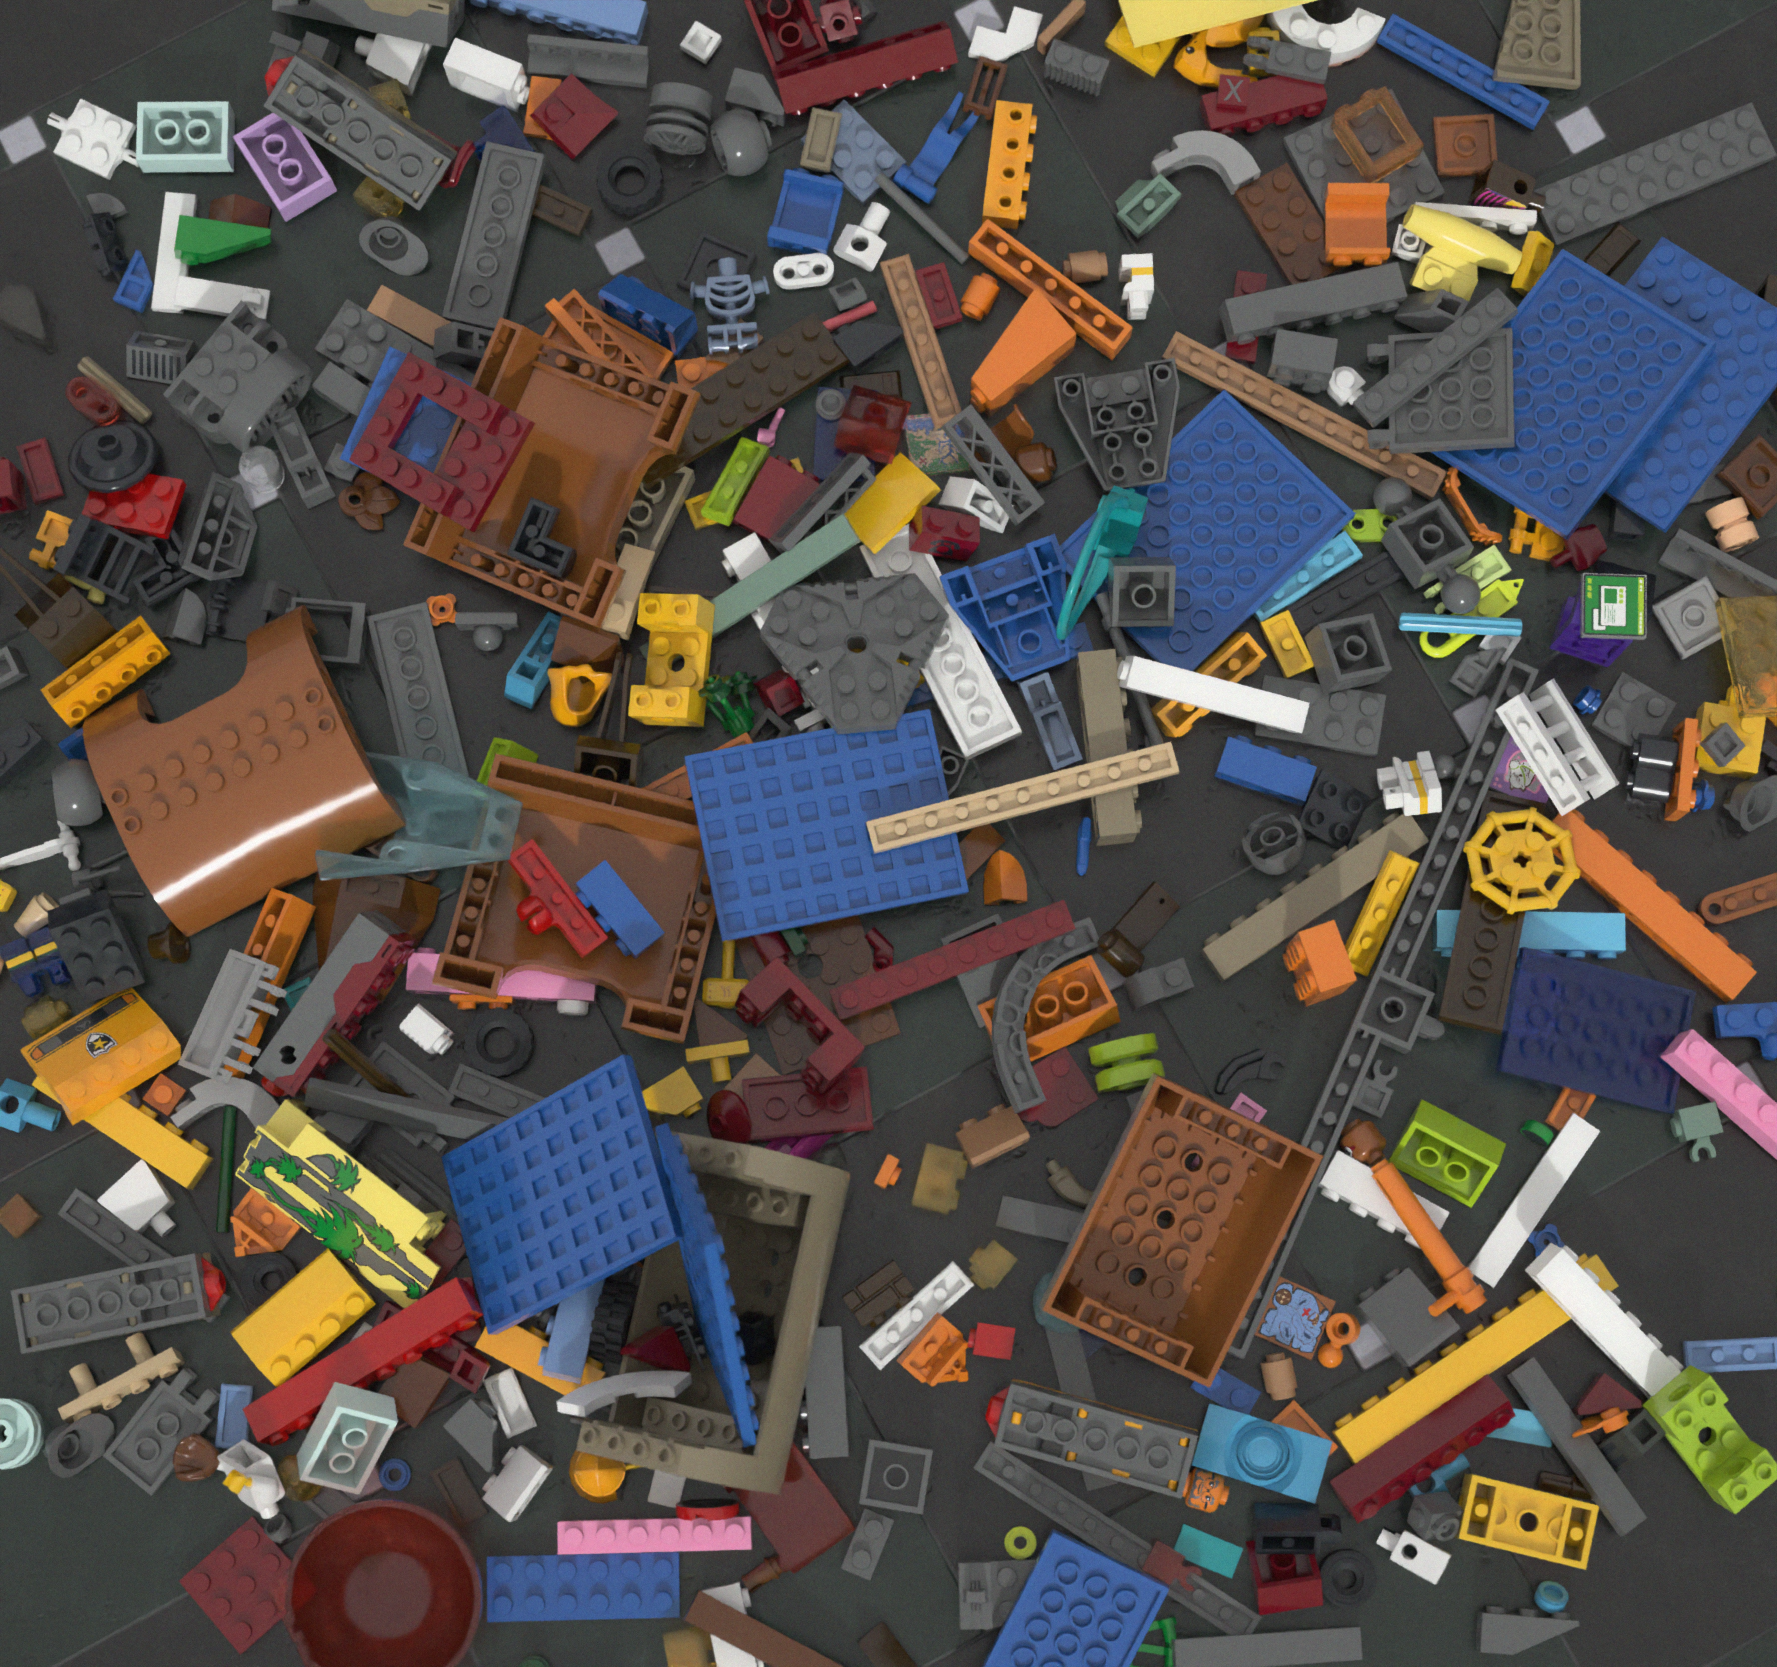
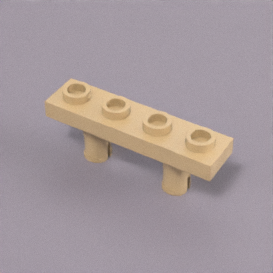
M139 1332L126 1339V1343L136 1362L135 1367L97 1387L86 1363L73 1367L69 1370V1373L80 1395L77 1399L58 1408L62 1420L72 1424L81 1417L95 1413L102 1408L105 1410L111 1409L122 1402V1397L130 1393L138 1394L150 1387L149 1383L159 1377L164 1379L178 1372V1367L185 1364L181 1353L170 1347L154 1356L144 1333Z

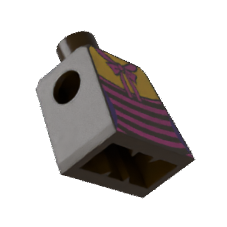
M1493 160L1476 175L1467 204L1480 207L1529 209L1540 213L1544 207L1546 196L1533 191L1536 183L1534 177L1502 162Z

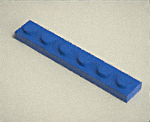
M1392 14L1377 39V43L1532 130H1534L1550 103L1549 100L1520 84L1493 81L1494 70L1395 14Z

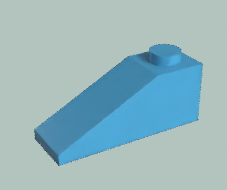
M550 612L546 614L507 674L505 698L532 710L549 682L548 668H555L558 663L552 661L551 656L561 617Z

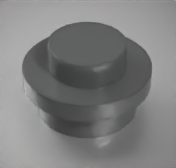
M834 389L821 392L816 399L818 414L826 420L840 418L846 410V400L843 394Z

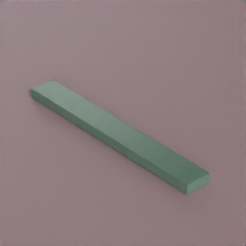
M840 515L796 544L789 552L785 551L709 601L715 605L712 638L777 597L780 592L792 587L861 542L846 515ZM649 641L639 647L646 661ZM683 656L676 657L672 661V665L682 659Z

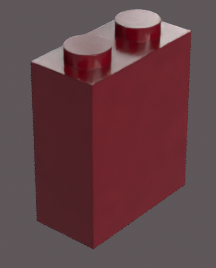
M769 455L732 523L751 534L755 532L758 538L772 545L769 539L820 485L818 483L820 479L806 470L800 473L791 468L793 463L780 455H777L776 458Z

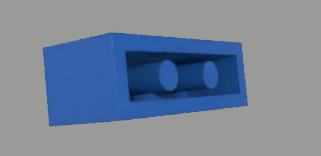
M1235 735L1234 738L1228 736L1214 777L1303 806L1317 769L1316 766L1310 765L1311 760L1298 755H1294L1293 758L1281 755L1282 751L1273 746L1264 745V748L1252 745L1253 741L1244 736Z
M606 860L576 882V888L579 891L575 895L586 909L589 906L593 907L598 914L595 920L606 933L611 930L618 940L614 943L625 957L631 954L634 959H637L664 937L665 932Z

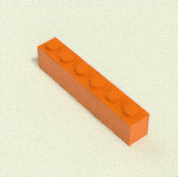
M989 219L984 222L969 241L968 253L1027 298L1038 288L1076 334L1113 361L1131 338L1133 329L1131 325Z
M271 888L243 954L280 968L275 980L265 977L263 981L282 988L316 906L274 888ZM268 992L263 1003L267 1002L275 1005L278 997ZM251 1007L250 1010L258 1013L259 1016L249 1038L247 1039L239 1035L237 1040L257 1047L270 1014ZM242 1050L237 1061L249 1064L252 1055ZM225 1065L224 1069L233 1072L232 1077L244 1078L245 1072Z

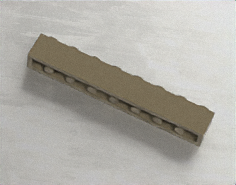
M1396 811L1382 821L1383 828L1377 832H1374L1371 828L1357 838L1359 844L1350 850L1347 846L1339 849L1331 855L1334 861L1325 867L1319 863L1305 873L1308 878L1300 884L1295 880L1290 882L1280 890L1282 896L1274 901L1270 897L1254 907L1257 912L1247 919L1243 914L1229 924L1230 931L1222 936L1219 932H1216L1203 941L1206 947L1201 950L1200 954L1220 983H1223L1374 881L1382 868L1389 850L1408 858L1423 848L1429 840L1413 817L1404 816V814L1400 816Z

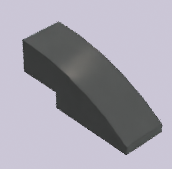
M292 407L285 410L282 416L274 422L266 419L270 424L271 432L307 508H312L336 497L296 409Z

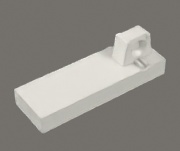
M178 276L174 308L228 316L242 300L253 314L262 321H266L270 290Z

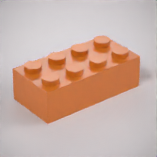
M1335 920L1298 932L1285 947L1286 953L1282 954L1288 972L1293 971L1297 980L1296 983H1293L1299 1001L1304 1000L1306 1007L1341 995L1357 980Z

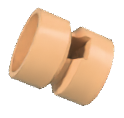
M1742 497L1719 504L1705 513L1711 528L1718 530L1715 538L1720 550L1725 553L1746 546L1759 538L1753 521L1746 519L1750 513Z

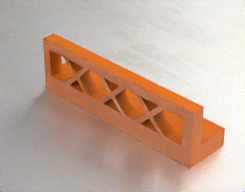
M575 289L559 302L553 298L545 305L548 316L580 351L611 362L604 354L605 347H618L622 352L621 363H611L627 369H638L641 374L654 379V376ZM576 300L582 307L581 319L572 318L564 308ZM586 313H587L592 319H586ZM585 325H598L602 329L601 341L592 340L585 333ZM606 335H607L612 341H605ZM626 357L630 360L631 363H625Z

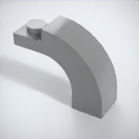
M1191 131L1173 137L1171 143L1172 151L1170 152L1167 149L1157 154L1153 158L1154 161H1152L1150 173L1155 178L1159 173L1166 177L1189 165H1203L1213 169L1221 176L1231 195L1236 190L1258 179L1261 173L1253 157L1241 144L1226 135L1212 131Z
M231 1077L228 1085L214 1079H208L189 1088L196 1099L194 1101L188 1099L175 1108L177 1113L170 1118L177 1128L184 1130L217 1107L235 1106L247 1115L257 1129L258 1125H266L281 1106V1103L267 1090L245 1079Z

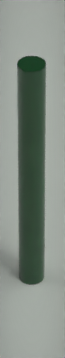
M224 1106L216 1220L217 1233H229L236 1123L235 1106Z

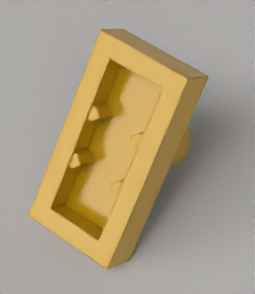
M748 1040L685 1049L688 1064L710 1061L713 1083L732 1080L729 1058L751 1055Z

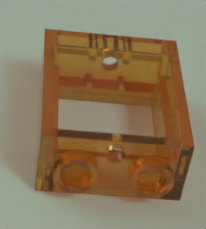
M1385 86L1377 91L1375 88L1368 90L1359 98L1360 101L1352 106L1347 103L1334 112L1335 116L1330 126L1367 183H1375L1419 157L1424 147L1423 142ZM1380 103L1406 143L1373 162L1347 122Z

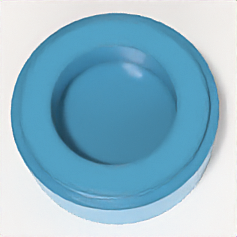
M1553 1581L1540 1583L1534 1595L1536 1604L1544 1611L1550 1613L1563 1611L1569 1599L1566 1589Z

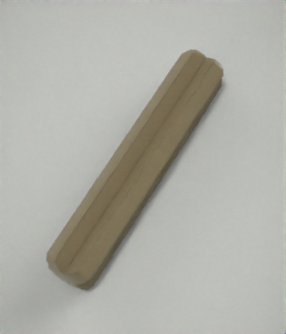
M89 356L84 357L78 363V369L140 424H145L151 418V410Z

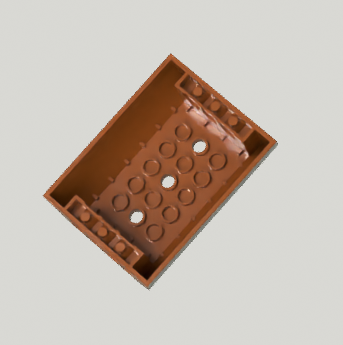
M1152 1073L1039 1303V1308L1210 1388L1323 1156L1257 1121L1166 1077ZM1191 1153H1197L1199 1156L1198 1166L1194 1169H1187L1185 1167L1186 1157ZM1168 1210L1171 1213L1170 1223L1163 1227L1158 1226V1214ZM1142 1268V1280L1135 1284L1130 1283L1128 1276L1131 1270Z

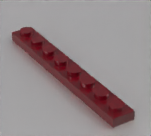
M1061 900L829 990L839 1019L842 1021L1074 931L1076 928L1065 901Z

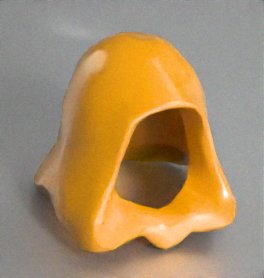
M582 664L576 667L548 668L547 674L551 683L550 705L555 720L568 727H581L587 724L593 718L603 697L608 692L612 673L595 672L589 664ZM579 676H585L591 681L582 684Z

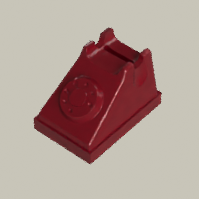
M744 0L772 72L797 65L829 51L809 0Z

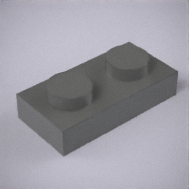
M865 1508L841 1569L871 1580L894 1520Z

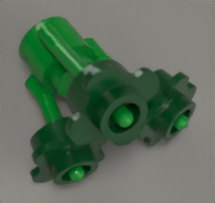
M737 671L734 675H726L724 677H720L718 674L711 675L704 680V687L698 691L699 697L706 696V706L721 722L725 731H730L733 738L750 731L755 726L751 720L755 713L750 706L747 692L755 689L753 680L757 679V675L748 677L747 672L741 673ZM729 693L731 695L740 694L744 709L740 705L732 708L726 696ZM713 702H721L724 709L726 710L724 715L713 704Z

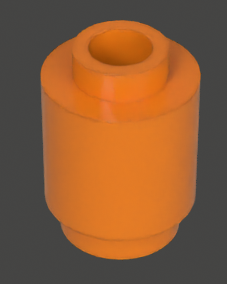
M982 273L981 276L974 275L961 299L962 306L960 311L975 320L981 321L984 315H988L1001 290L996 285L998 281L985 273Z

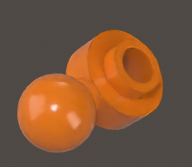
M1336 1313L1327 1322L1326 1332L1330 1342L1323 1344L1318 1351L1319 1362L1327 1368L1337 1367L1343 1360L1342 1345L1354 1343L1360 1335V1323L1350 1313ZM1345 1323L1349 1326V1332L1347 1334H1345L1343 1331V1325Z

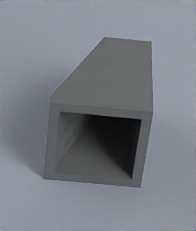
M1397 1266L1383 1276L1386 1282L1379 1288L1375 1289L1372 1285L1357 1297L1360 1299V1302L1355 1307L1400 1367H1410L1458 1331L1460 1327L1446 1310L1437 1317L1432 1316L1429 1313L1428 1307L1437 1299L1409 1267L1400 1270Z

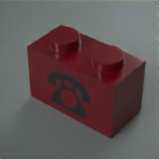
M921 506L909 523V551L967 561L980 544V517Z

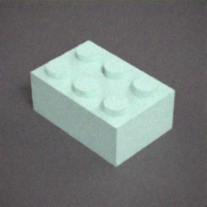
M228 101L138 102L136 161L144 173L234 172L233 136L235 135V113Z
M334 1382L297 1454L299 1479L360 1495L398 1423L394 1397Z

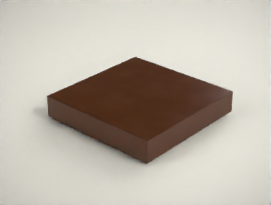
M1758 434L1716 476L1737 498L1742 497L1748 510L1759 520L1777 503V451Z

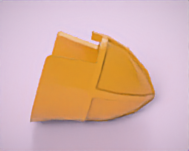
M576 1450L570 1460L569 1475L572 1486L578 1494L590 1502L601 1504L618 1499L615 1490L620 1487L625 1477L626 1466L624 1462Z

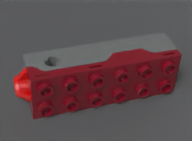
M378 910L359 913L253 1066L255 1070L264 1076L261 1080L263 1088L277 1097L286 1095L296 1097L307 1093L310 1078L326 1080L325 1071L329 1065L334 1066L341 1057L323 1042V1036L331 1028H335L350 1041L358 1034L362 1027L359 1022L363 1016L371 1014L378 1005L379 1000L376 998L383 988L386 990L391 986L397 976L394 973L400 963L405 964L415 950L412 948V945L416 938Z

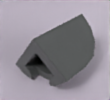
M187 588L175 600L162 638L177 642L178 638L190 642V645H201L206 628L207 615L202 601Z

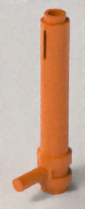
M1385 1158L1371 1167L1370 1170L1373 1173L1371 1177L1443 1280L1442 1286L1447 1293L1428 1307L1429 1313L1437 1317L1455 1304L1458 1309L1462 1308L1468 1314L1487 1301L1483 1295L1485 1290L1472 1279L1474 1277L1472 1271L1468 1266L1464 1267L1393 1162L1389 1163Z

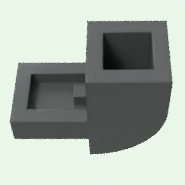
M1184 958L1142 971L1127 978L1122 983L1133 1012L1163 1002L1165 998L1194 988Z

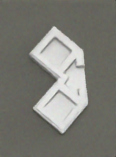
M1014 6L1006 34L977 26L968 57L979 59V56H983L1002 63L1008 57L1033 47L1043 14Z

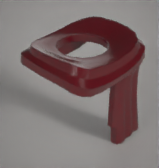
M428 129L426 130L427 132L458 152L439 182V185L443 188H454L458 184L465 164L476 150L474 141L467 140L461 147H457Z

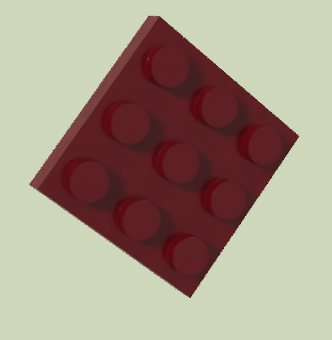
M255 1516L248 1519L179 1580L181 1585L240 1655L316 1589L279 1544L268 1538L264 1533L263 1525Z

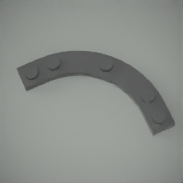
M1090 917L1075 922L1076 929L1074 931L1030 947L1023 952L1008 971L998 991L992 1017L993 1054L1002 1085L1015 1114L1047 1101L1030 1062L1026 1043V1031H1024L1025 1015L1028 1013L1036 987L1053 968L1071 958L1097 949L1099 936Z

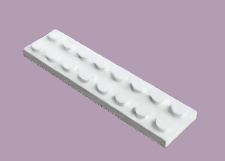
M909 524L905 525L876 554L865 545L860 546V553L874 578L915 573L949 614V621L926 668H920V671L965 760L1022 735V730L971 631L950 607L939 578L942 574L932 555L909 551Z

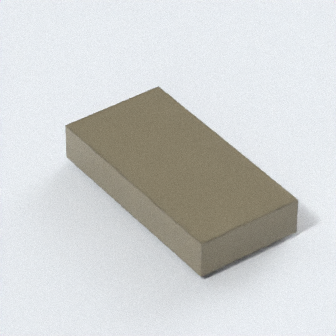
M812 108L800 168L830 174L842 121V113Z

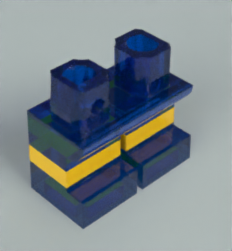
M48 927L27 935V939L22 937L0 947V956L9 969L12 982L20 986L26 997L31 998L44 991L39 977L49 973L54 986L71 980L70 972Z

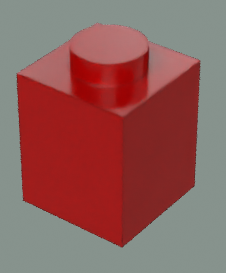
M977 1323L976 1329L970 1328L968 1347L973 1348L972 1355L1011 1360L1015 1328Z

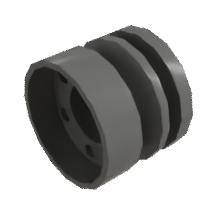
M676 82L655 84L651 88L648 107L652 114L646 118L647 128L644 130V141L656 149L682 155L702 153L706 150L707 145L705 137L708 136L709 129L705 123L711 120L714 103L713 96L709 92L689 84Z

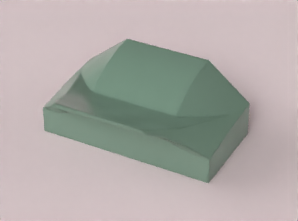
M1160 173L1153 180H1137L1115 201L1119 211L1117 218L1139 238L1153 228L1181 198V193Z

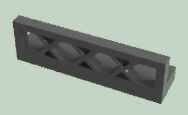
M528 34L527 43L530 50L527 69L528 76L565 80L572 73L579 81L647 88L651 61L648 46Z
M971 404L941 427L1015 525L1019 524L1045 503ZM957 423L967 438L960 437L952 426ZM975 448H976V450L979 452V454L982 456V458L985 460L986 463H984V462H979V461L975 458V456H974V450H975ZM993 472L1004 487H999L994 483ZM1012 497L1023 512L1021 514H1018L1011 505Z
M850 452L775 532L769 541L781 554L785 551L789 552L800 539L802 541L816 532L808 530L820 517L821 526L819 529L840 515L845 514L874 483L876 478L867 469L871 464L863 454ZM860 474L865 478L856 488H848ZM841 496V505L835 510H828Z
M1680 528L1670 538L1658 561V564L1692 582L1707 576L1718 596L1765 621L1771 617L1777 605L1776 579Z

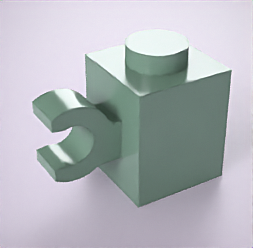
M1716 1102L1672 1112L1673 1118L1670 1119V1126L1673 1135L1679 1137L1680 1143L1694 1140V1144L1689 1150L1692 1162L1700 1161L1698 1156L1700 1148H1704L1707 1151L1709 1159L1716 1157L1715 1147L1712 1145L1709 1137L1723 1132Z

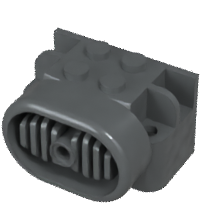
M241 300L163 395L181 418L211 441L223 445L231 443L241 452L249 454L260 449L273 436L270 424L266 419L274 422L282 416L285 410L292 407L296 409L312 383L313 369L293 353L281 334L274 330L268 322L262 321L253 314L247 304Z

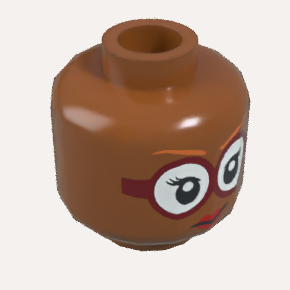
M1356 1119L1341 1131L1340 1147L1351 1158L1364 1165L1368 1164L1370 1167L1384 1158L1385 1155L1382 1151L1385 1149L1387 1141L1372 1121Z

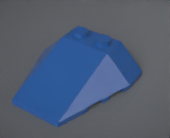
M1055 534L1030 542L1021 549L978 565L966 566L939 576L950 607L1011 682L1070 660L1069 636L1064 640H1059L1056 637L1057 623L1067 591L1066 562Z

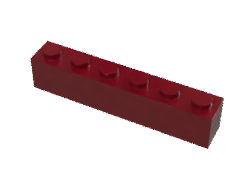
M940 21L776 70L772 74L785 114L798 115L806 112L808 107L814 105L828 106L834 104L837 101L836 99L844 96L854 98L863 95L865 90L874 87L885 89L901 79H918L922 77V73L931 70L935 72L948 70L951 68V64L958 63L950 27L945 21Z
M1487 1374L1332 1479L1330 1483L1338 1499L1358 1524L1364 1519L1373 1517L1380 1508L1390 1501L1402 1497L1405 1491L1415 1484L1427 1480L1434 1471L1443 1465L1452 1463L1459 1454L1468 1448L1480 1444L1484 1437L1496 1429L1506 1426L1516 1415L1509 1399Z

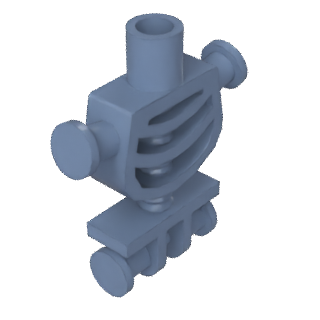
M735 258L719 259V276L708 277L706 286L695 285V282L692 281L690 300H694V297L705 298L706 310L709 314L726 321L723 325L707 326L709 355L719 351H725V355L730 354L729 348L737 347L738 353H743V350L758 347L757 323H738L737 320L753 311L755 307L754 294L766 292V295L770 294L766 276H763L762 280L751 282L748 274L737 275V262ZM748 301L746 305L737 309L736 306L742 305ZM712 303L717 306L725 307V310H721L719 308L714 307ZM754 333V337H742V334ZM728 335H737V341H729ZM723 336V339L712 340L711 337Z

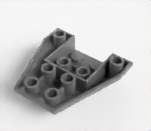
M1175 358L1145 362L1143 369L1090 378H1085L1084 372L1054 377L1059 410L1104 492L1111 491L1114 485L1127 489L1164 483L1166 481L1180 389Z

